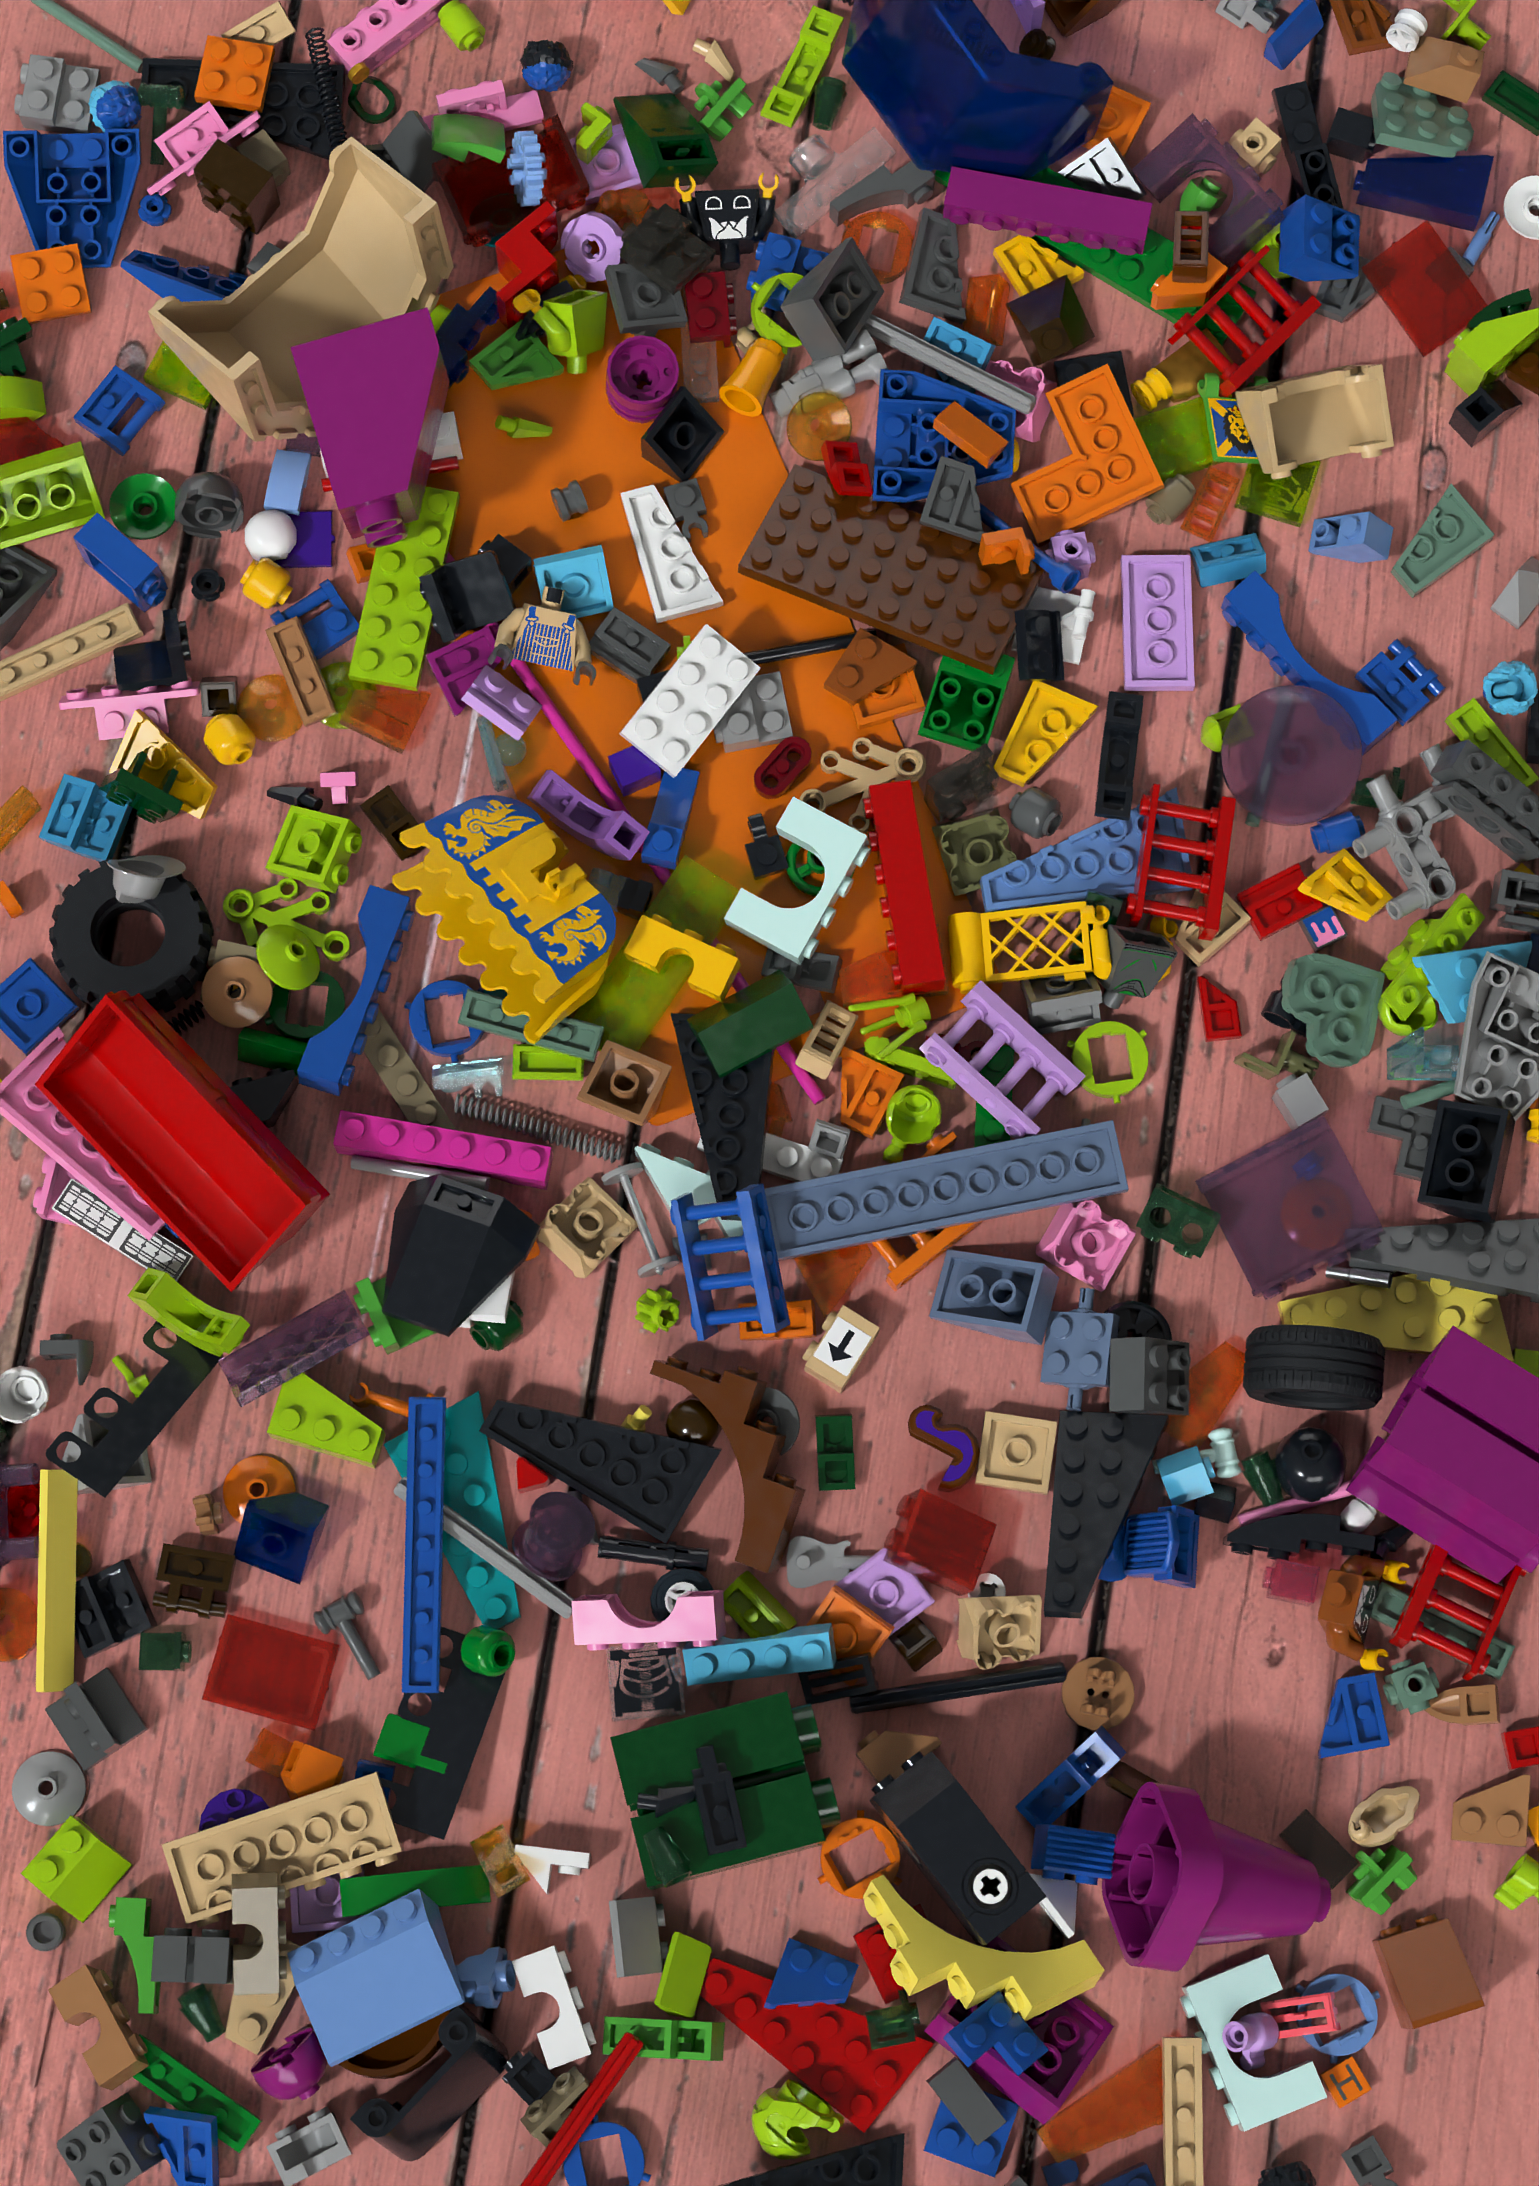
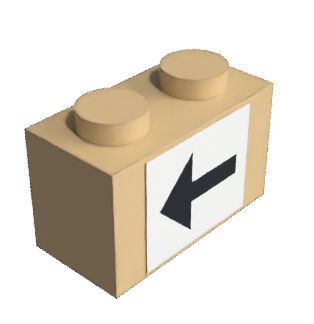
M844 1305L838 1313L834 1310L830 1312L822 1325V1329L826 1333L819 1343L813 1340L802 1359L807 1361L804 1368L805 1372L839 1393H842L880 1330V1327Z

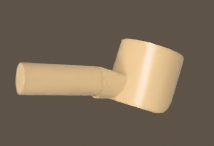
M762 308L761 312L767 315V311ZM752 321L747 327L740 328L737 333L735 344L744 353L747 352L748 348L752 347L757 339L753 334L756 329Z

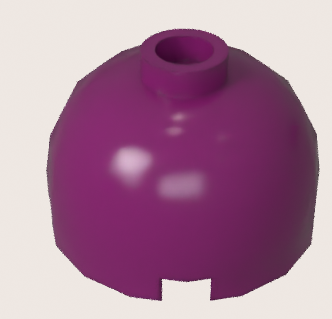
M311 2027L303 2028L284 2038L288 2043L278 2048L275 2052L273 2047L270 2048L252 2066V2075L266 2094L279 2100H291L298 2096L301 2100H305L319 2090L320 2086L317 2082L325 2074L327 2059Z

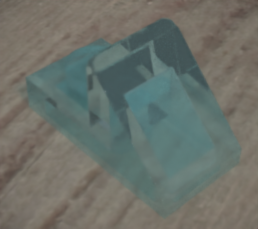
M1420 1027L1387 1049V1080L1456 1081L1459 1045H1424V1027Z

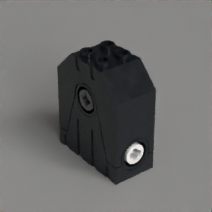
M919 1751L902 1764L901 1768L904 1770V1773L898 1778L894 1779L889 1774L871 1789L875 1796L870 1799V1803L955 1917L960 1920L959 1922L977 1945H987L1047 1896L1031 1875L1025 1872L1024 1866L957 1779L932 1751L926 1756ZM989 1881L992 1885L988 1889L989 1894H981L980 1889L984 1886L983 1882Z

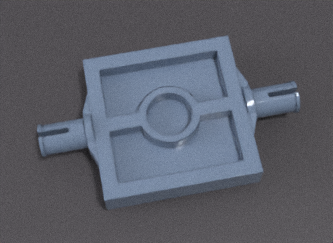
M1080 1288L1078 1309L1069 1312L1051 1311L1046 1328L1040 1382L1047 1385H1062L1069 1388L1066 1410L1070 1411L1082 1410L1083 1390L1093 1387H1110V1339L1117 1338L1120 1316L1114 1313H1097L1092 1311L1095 1290L1090 1288Z

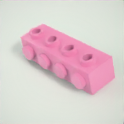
M379 0L371 7L363 8L352 22L345 27L337 28L331 34L330 39L327 40L330 57L338 65H344L347 75L354 65L361 62L366 64L371 73L439 20L438 13L441 8L452 0Z

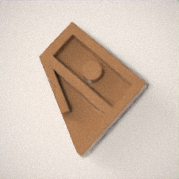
M1524 1774L1453 1802L1451 1840L1526 1848L1531 1775Z

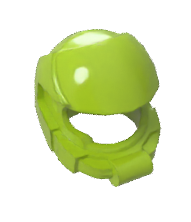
M788 2079L781 2088H768L759 2096L756 2104L753 2106L751 2121L754 2134L760 2142L762 2149L772 2157L785 2160L796 2159L810 2154L809 2141L799 2127L803 2129L822 2127L833 2133L843 2126L844 2117L840 2113H836L823 2098L809 2091L798 2082Z

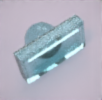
M480 716L477 719V724L494 789L497 792L508 790L503 765L515 766L520 763L527 752L526 743L522 737L516 740L506 732L496 738L492 722L484 716Z

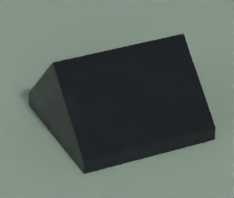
M680 386L642 436V457L677 481L684 482L689 480L725 431L684 386Z

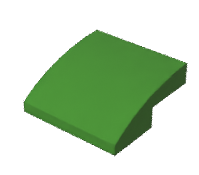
M466 114L433 116L431 121L432 150L463 163L468 152L471 151L501 164L506 153L504 124L491 119Z

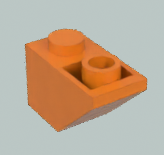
M1180 253L1186 255H1201V253ZM1208 253L1207 281L1205 283L1173 282L1172 271L1167 277L1162 274L1151 288L1153 293L1150 306L1155 310L1203 306L1225 282L1228 267Z
M294 1740L281 1772V1777L290 1800L338 1785L344 1772V1767L341 1766L344 1758Z

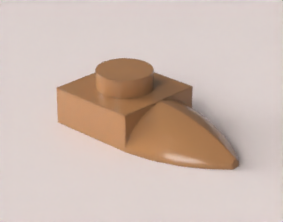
M1492 1684L1448 1689L1439 1693L1437 1697L1430 1699L1431 1707L1424 1709V1711L1439 1720L1464 1726L1500 1723L1498 1686Z

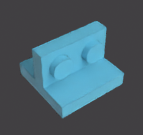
M602 545L533 559L541 600L544 586L565 590L561 611L576 614V618L609 612L613 609Z

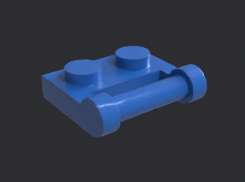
M115 365L73 418L77 424L105 442L116 453L124 456L130 449L128 444L155 411L159 412L166 403L158 394ZM139 397L144 401L143 405L117 436L111 430Z
M329 579L320 583L319 589L283 612L278 610L270 615L273 624L277 625L295 616L301 617L328 600L332 607L303 625L317 661L357 636L359 623Z

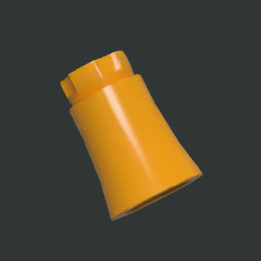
M757 338L752 347L748 348L733 374L719 389L722 401L742 415L751 417L760 415L767 394L785 357L782 347L771 339Z

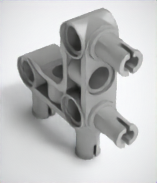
M1439 743L1419 753L1429 773H1431L1442 754ZM1385 774L1365 784L1380 810L1378 813L1379 820L1375 824L1374 829L1355 839L1352 845L1355 853L1360 858H1366L1383 847L1387 849L1408 888L1406 892L1386 903V910L1393 920L1401 919L1418 908L1429 909L1440 901L1450 898L1456 889L1455 879L1445 858L1440 857L1429 837L1432 824L1456 815V813L1430 793L1433 787L1442 785L1434 777H1432L1433 786L1405 802L1403 800L1399 801ZM1397 819L1402 823L1403 831L1399 829ZM1431 881L1436 887V893L1431 888Z

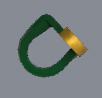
M361 62L354 65L348 73V78L353 83L348 96V105L363 121L371 124H380L393 116L396 109V100L382 80L369 76L370 69L365 63ZM362 82L375 85L387 97L389 104L383 113L372 115L364 111L357 100Z

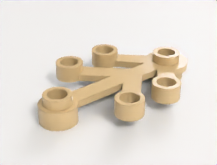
M861 737L856 739L852 746V754L857 760L866 761L872 758L888 765L877 771L841 758L835 751H826L820 760L821 769L825 773L834 774L839 772L856 780L824 793L818 789H808L802 793L799 800L807 804L814 801L819 804L818 810L825 813L827 807L863 793L856 812L849 818L848 826L865 834L869 829L870 822L869 819H865L862 799L868 798L869 786L887 783L894 779L895 782L903 780L918 781L926 770V760L918 750L905 748L895 753L872 744L868 738ZM864 744L869 748V751L865 754H860L856 747ZM827 758H834L837 761V765L828 767L824 761ZM912 762L915 766L914 770L905 771L902 768L903 763ZM856 819H862L866 825L861 829H857L853 826L852 822Z

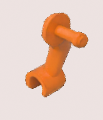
M358 1383L365 1390V1395L362 1398L355 1399L349 1394L350 1400L357 1407L365 1408L372 1404L408 1417V1402L373 1392L365 1383ZM431 1392L426 1395L427 1397H436Z

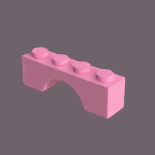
M723 1590L687 1591L677 1598L671 1614L665 1620L656 1622L644 1621L633 1616L622 1605L617 1594L581 1595L571 1601L575 1645H587V1650H604L609 1648V1644L621 1643L622 1649H639L644 1647V1643L657 1642L658 1648H673L680 1646L679 1642L693 1641L694 1647H707L715 1645V1640L726 1634Z

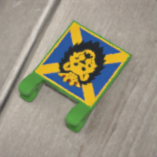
M1205 373V379L1198 381L1197 389L1204 402L1213 461L1260 464L1237 406L1236 398L1218 397L1220 385L1218 374ZM1255 376L1253 378L1254 383L1250 382L1246 387L1268 383V379L1265 376Z

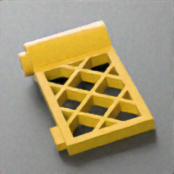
M1080 901L988 913L961 912L948 916L953 987L960 989L961 994H967L980 980L987 985L1064 975L1065 981L1087 979L1086 973L1093 972L1089 924L1084 922L1081 914L1087 902ZM1080 911L1081 923L1072 934L1057 924L1066 913ZM1056 914L1053 919H1051L1050 917L1047 916V915ZM1041 916L1049 924L1035 938L1022 927L1031 917ZM1021 918V920L1018 923L1012 920ZM1006 920L1014 928L1000 942L991 935L990 922ZM1054 927L1068 938L1056 953H1053L1041 943ZM1018 932H1021L1033 942L1021 957H1018L1006 947ZM1081 932H1082V943H1081L1079 940L1076 939V938L1080 935ZM992 942L998 946L994 952L992 949ZM1072 943H1075L1083 950L1084 964L1069 965L1060 957ZM1037 947H1040L1052 958L1044 968L1033 969L1025 961ZM1002 951H1005L1017 961L1009 972L994 973V961ZM1056 962L1062 965L1058 967H1053ZM1021 966L1027 969L1023 971H1018Z

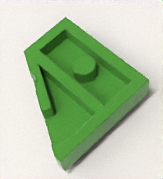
M522 319L469 360L470 367L491 390L558 376L564 372V366L549 352V349L538 337L533 338L531 336L521 341L516 339L515 335Z

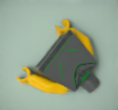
M1086 905L1083 907L1081 914L1084 922L1093 924V930L1090 931L1093 974L1105 988L1102 995L1103 1003L1110 1008L1119 1009L1126 995L1140 998L1149 996L1157 983L1171 972V964L1178 952L1173 947L1170 938L1177 934V924L1174 921L1166 920L1165 917H1154L1150 923L1151 932L1109 924L1107 929H1104L1103 924L1110 917L1108 908L1103 905H1097L1095 917L1094 906Z

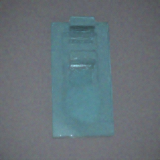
M503 1057L432 1066L434 1090L442 1089L443 1092L452 1093L462 1090L464 1086L473 1084L475 1097L482 1098V1087L485 1085V1082H490L495 1087L496 1096H501L503 1093L501 1075H504Z

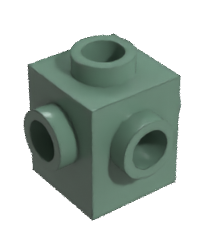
M1412 1658L1392 1665L1394 1673L1383 1677L1386 1683L1383 1685V1690L1391 1706L1394 1705L1397 1712L1408 1708L1410 1715L1430 1708L1429 1700L1438 1696L1436 1689L1439 1688V1682L1433 1668H1427L1425 1662L1414 1665ZM1411 1678H1415L1419 1688L1418 1692H1413L1409 1689L1408 1682Z

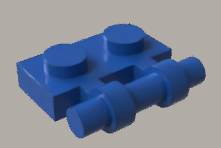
M1396 639L1388 646L1390 652L1395 656L1392 661L1381 651L1356 674L1355 678L1370 694H1374L1398 719L1397 721L1404 726L1428 705L1430 700L1422 693L1423 690L1427 688L1437 697L1446 687L1437 679L1439 675L1432 668L1428 670L1415 657L1417 653L1410 646L1406 648ZM1405 666L1417 680L1413 683L1400 670Z

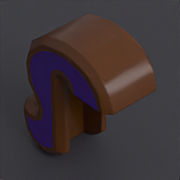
M932 1405L919 1406L913 1410L909 1417L908 1430L910 1436L953 1458L938 1487V1491L949 1493L962 1488L969 1481L977 1466L980 1455L977 1438L968 1428L959 1424L940 1425L938 1422L943 1416L941 1409Z

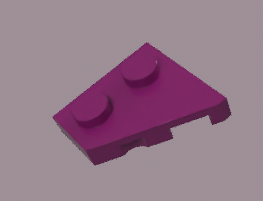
M489 626L425 656L454 717L458 716L467 704L461 699L483 668L487 665L494 670L502 660L501 657L496 656L492 665L488 663V657L495 649V639Z

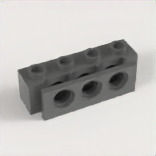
M1470 740L1446 746L1430 773L1442 785L1433 787L1430 793L1515 862L1521 863L1539 858V796Z
M1502 869L1495 874L1489 909L1506 912L1504 916L1498 919V927L1539 934V917L1528 914H1514V910L1539 914V875Z

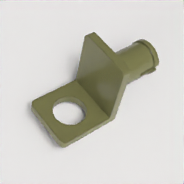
M1292 1030L1283 1034L1280 1038L1270 1064L1245 1052L1236 1056L1233 1061L1235 1064L1267 1080L1279 1075L1282 1069L1298 1077L1307 1073L1312 1080L1316 1074L1313 1069L1317 1070L1319 1067L1318 1061H1314L1292 1050L1291 1045L1296 1036V1032Z

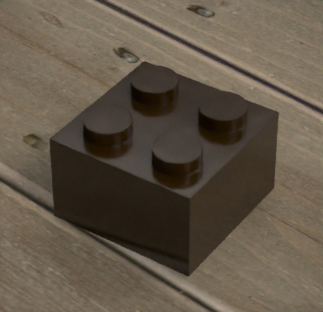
M219 139L214 142L193 169L198 183L197 187L202 196V203L215 213L221 211L227 215L231 223L242 231L248 229L257 235L280 206L273 174Z

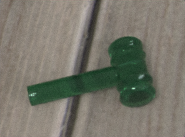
M143 82L138 88V101L143 107L147 105L154 107L150 164L164 165V154L154 139L166 132L167 107L169 109L173 107L181 109L183 107L185 91L181 85L174 87L172 84L158 85Z

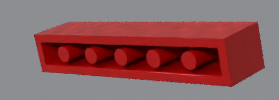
M911 780L870 785L868 788V798H863L862 802L865 819H872L873 831H868L871 852H877L879 864H874L876 884L883 885L885 897L879 898L881 915L883 919L889 918L891 929L885 931L888 952L894 951L896 964H891L894 986L900 985L902 996L912 992L918 994L944 990L945 974Z

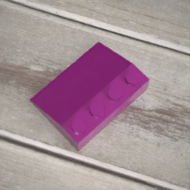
M998 1936L985 1946L1000 1951L1018 1952ZM950 1993L924 2032L959 2058L943 2038L987 2000L966 2010L961 2001ZM1073 1997L1026 2021L1028 2026L1049 2050L1021 2075L1018 2076L994 2047L969 2066L1043 2125L1061 2108L1114 2027L1077 1997Z

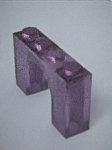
M1192 113L1132 169V172L1159 203L1195 173L1212 170L1227 175L1233 183V198L1227 211L1209 228L1208 253L1230 269L1285 218L1280 209L1283 202L1271 188L1265 192L1258 183L1262 179L1250 165L1243 168L1236 161L1240 155L1227 141L1223 145L1220 144L1215 138L1218 134L1217 130L1206 118L1200 122Z

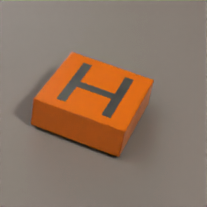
M1353 2056L1347 2057L1319 2074L1339 2109L1372 2090Z

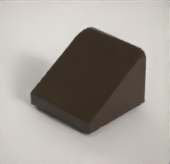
M203 677L200 682L202 717H211L219 714L238 715L237 677Z
M915 1616L888 1637L914 1672L921 1669L942 1652V1647L937 1638L918 1616Z

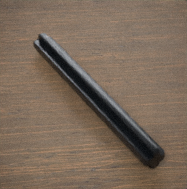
M1057 1662L880 1689L874 1692L850 1696V1707L852 1713L858 1714L1062 1683L1066 1680V1669L1064 1663Z

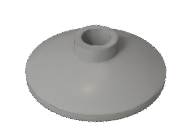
M53 1751L41 1752L28 1758L17 1770L12 1783V1797L19 1813L28 1821L41 1826H55L64 1823L70 1815L74 1816L79 1811L86 1795V1780L80 1766L71 1757ZM45 1781H50L53 1785V1790L49 1795H43L40 1790L42 1783Z

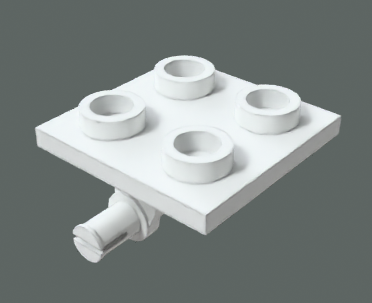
M1038 587L1027 609L1060 611L1063 662L1079 665L1089 622L1093 621L1094 618L1092 607L1096 593L1089 589H1082L1081 596ZM1016 632L1012 645V651H1017Z

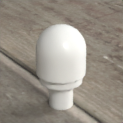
M1356 1497L1341 1512L1340 1525L1346 1532L1362 1533L1375 1519L1374 1516L1377 1512L1375 1508Z

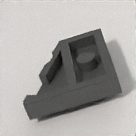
M1359 256L1357 277L1322 281L1316 295V299L1322 305L1314 313L1343 323L1393 281L1397 270Z

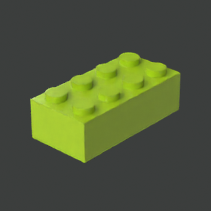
M81 441L0 465V549L84 525L96 513L105 518L103 505Z

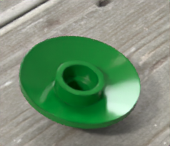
M148 473L132 475L124 479L114 489L109 503L110 516L117 529L128 537L139 540L156 538L168 531L175 522L176 493L165 479L157 475ZM144 507L152 509L148 515H141L140 511Z

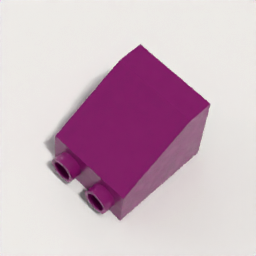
M428 307L290 347L338 510L351 538L365 536L367 546L370 548L390 545L406 538L408 534L405 523L418 520L450 383Z

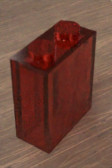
M921 1488L908 1495H904L896 1510V1515L899 1516L896 1527L890 1530L884 1543V1548L887 1549L883 1561L958 1596L974 1591L997 1524Z

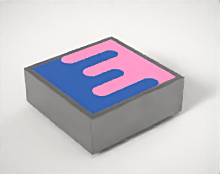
M1330 905L1300 919L1298 922L1315 953L1346 938L1348 935L1333 907Z

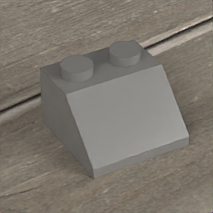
M655 1896L609 1901L617 1978L663 1972V1965L668 1954V1942H660L659 1927L666 1926L663 1903L656 1904Z

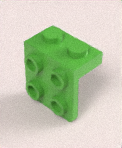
M367 1277L355 1283L359 1293L353 1295L359 1311L361 1315L368 1312L373 1323L372 1326L367 1328L375 1347L383 1345L387 1355L436 1334L434 1331L383 1314L382 1306L386 1277L373 1283Z

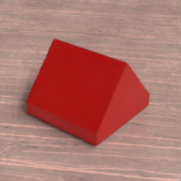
M524 1457L517 1459V1483L520 1494L544 1488L550 1484V1478L546 1473Z

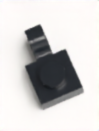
M761 813L749 816L747 823L753 842L745 844V851L754 879L758 880L785 872L789 867L779 835L768 838Z

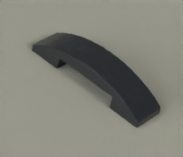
M1109 691L1098 770L1094 816L1130 820L1138 734L1144 698L1142 695Z

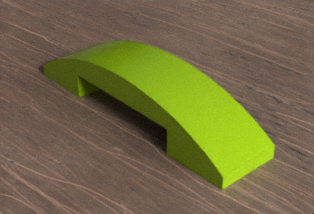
M814 5L812 6L800 31L799 41L777 86H773L760 116L792 128L820 79L840 32L844 17Z

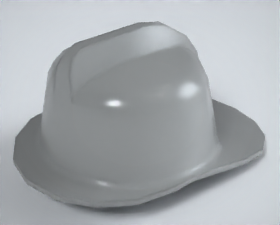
M143 855L107 861V865L113 868V887L116 890V899L121 903H141L145 900L155 899L166 878L177 876L186 870L185 864L180 860L161 855Z

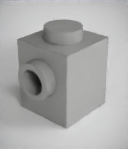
M1307 1073L1298 1078L1295 1074H1292L1276 1084L1278 1090L1275 1091L1272 1100L1294 1134L1324 1117L1329 1110Z

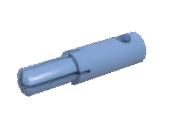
M1490 212L1482 227L1477 230L1461 258L1465 265L1473 267L1500 219L1499 214L1495 216L1497 212Z

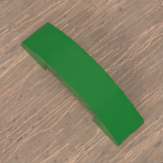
M488 1864L339 1879L342 1917L366 1915L417 1889L423 1891L438 1907L491 1902Z

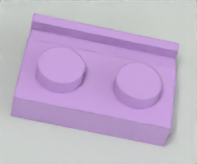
M487 665L461 699L517 741L542 708V705L529 694L524 693Z

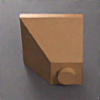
M1423 35L1419 37V43L1415 50L1409 52L1403 84L1467 104L1481 75L1485 52L1452 41Z

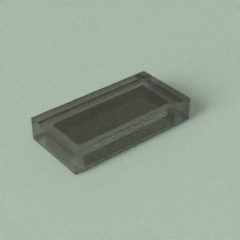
M1304 1809L1279 1834L1298 1856L1311 1861L1315 1865L1319 1877L1326 1878L1331 1889L1358 1864L1307 1809Z

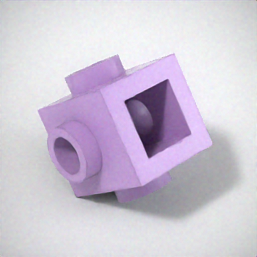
M1074 530L1060 531L1050 538L1048 550H1044L1056 562H1069L1080 570V580L1088 578L1091 563L1096 561L1093 543H1087L1085 531L1077 533Z

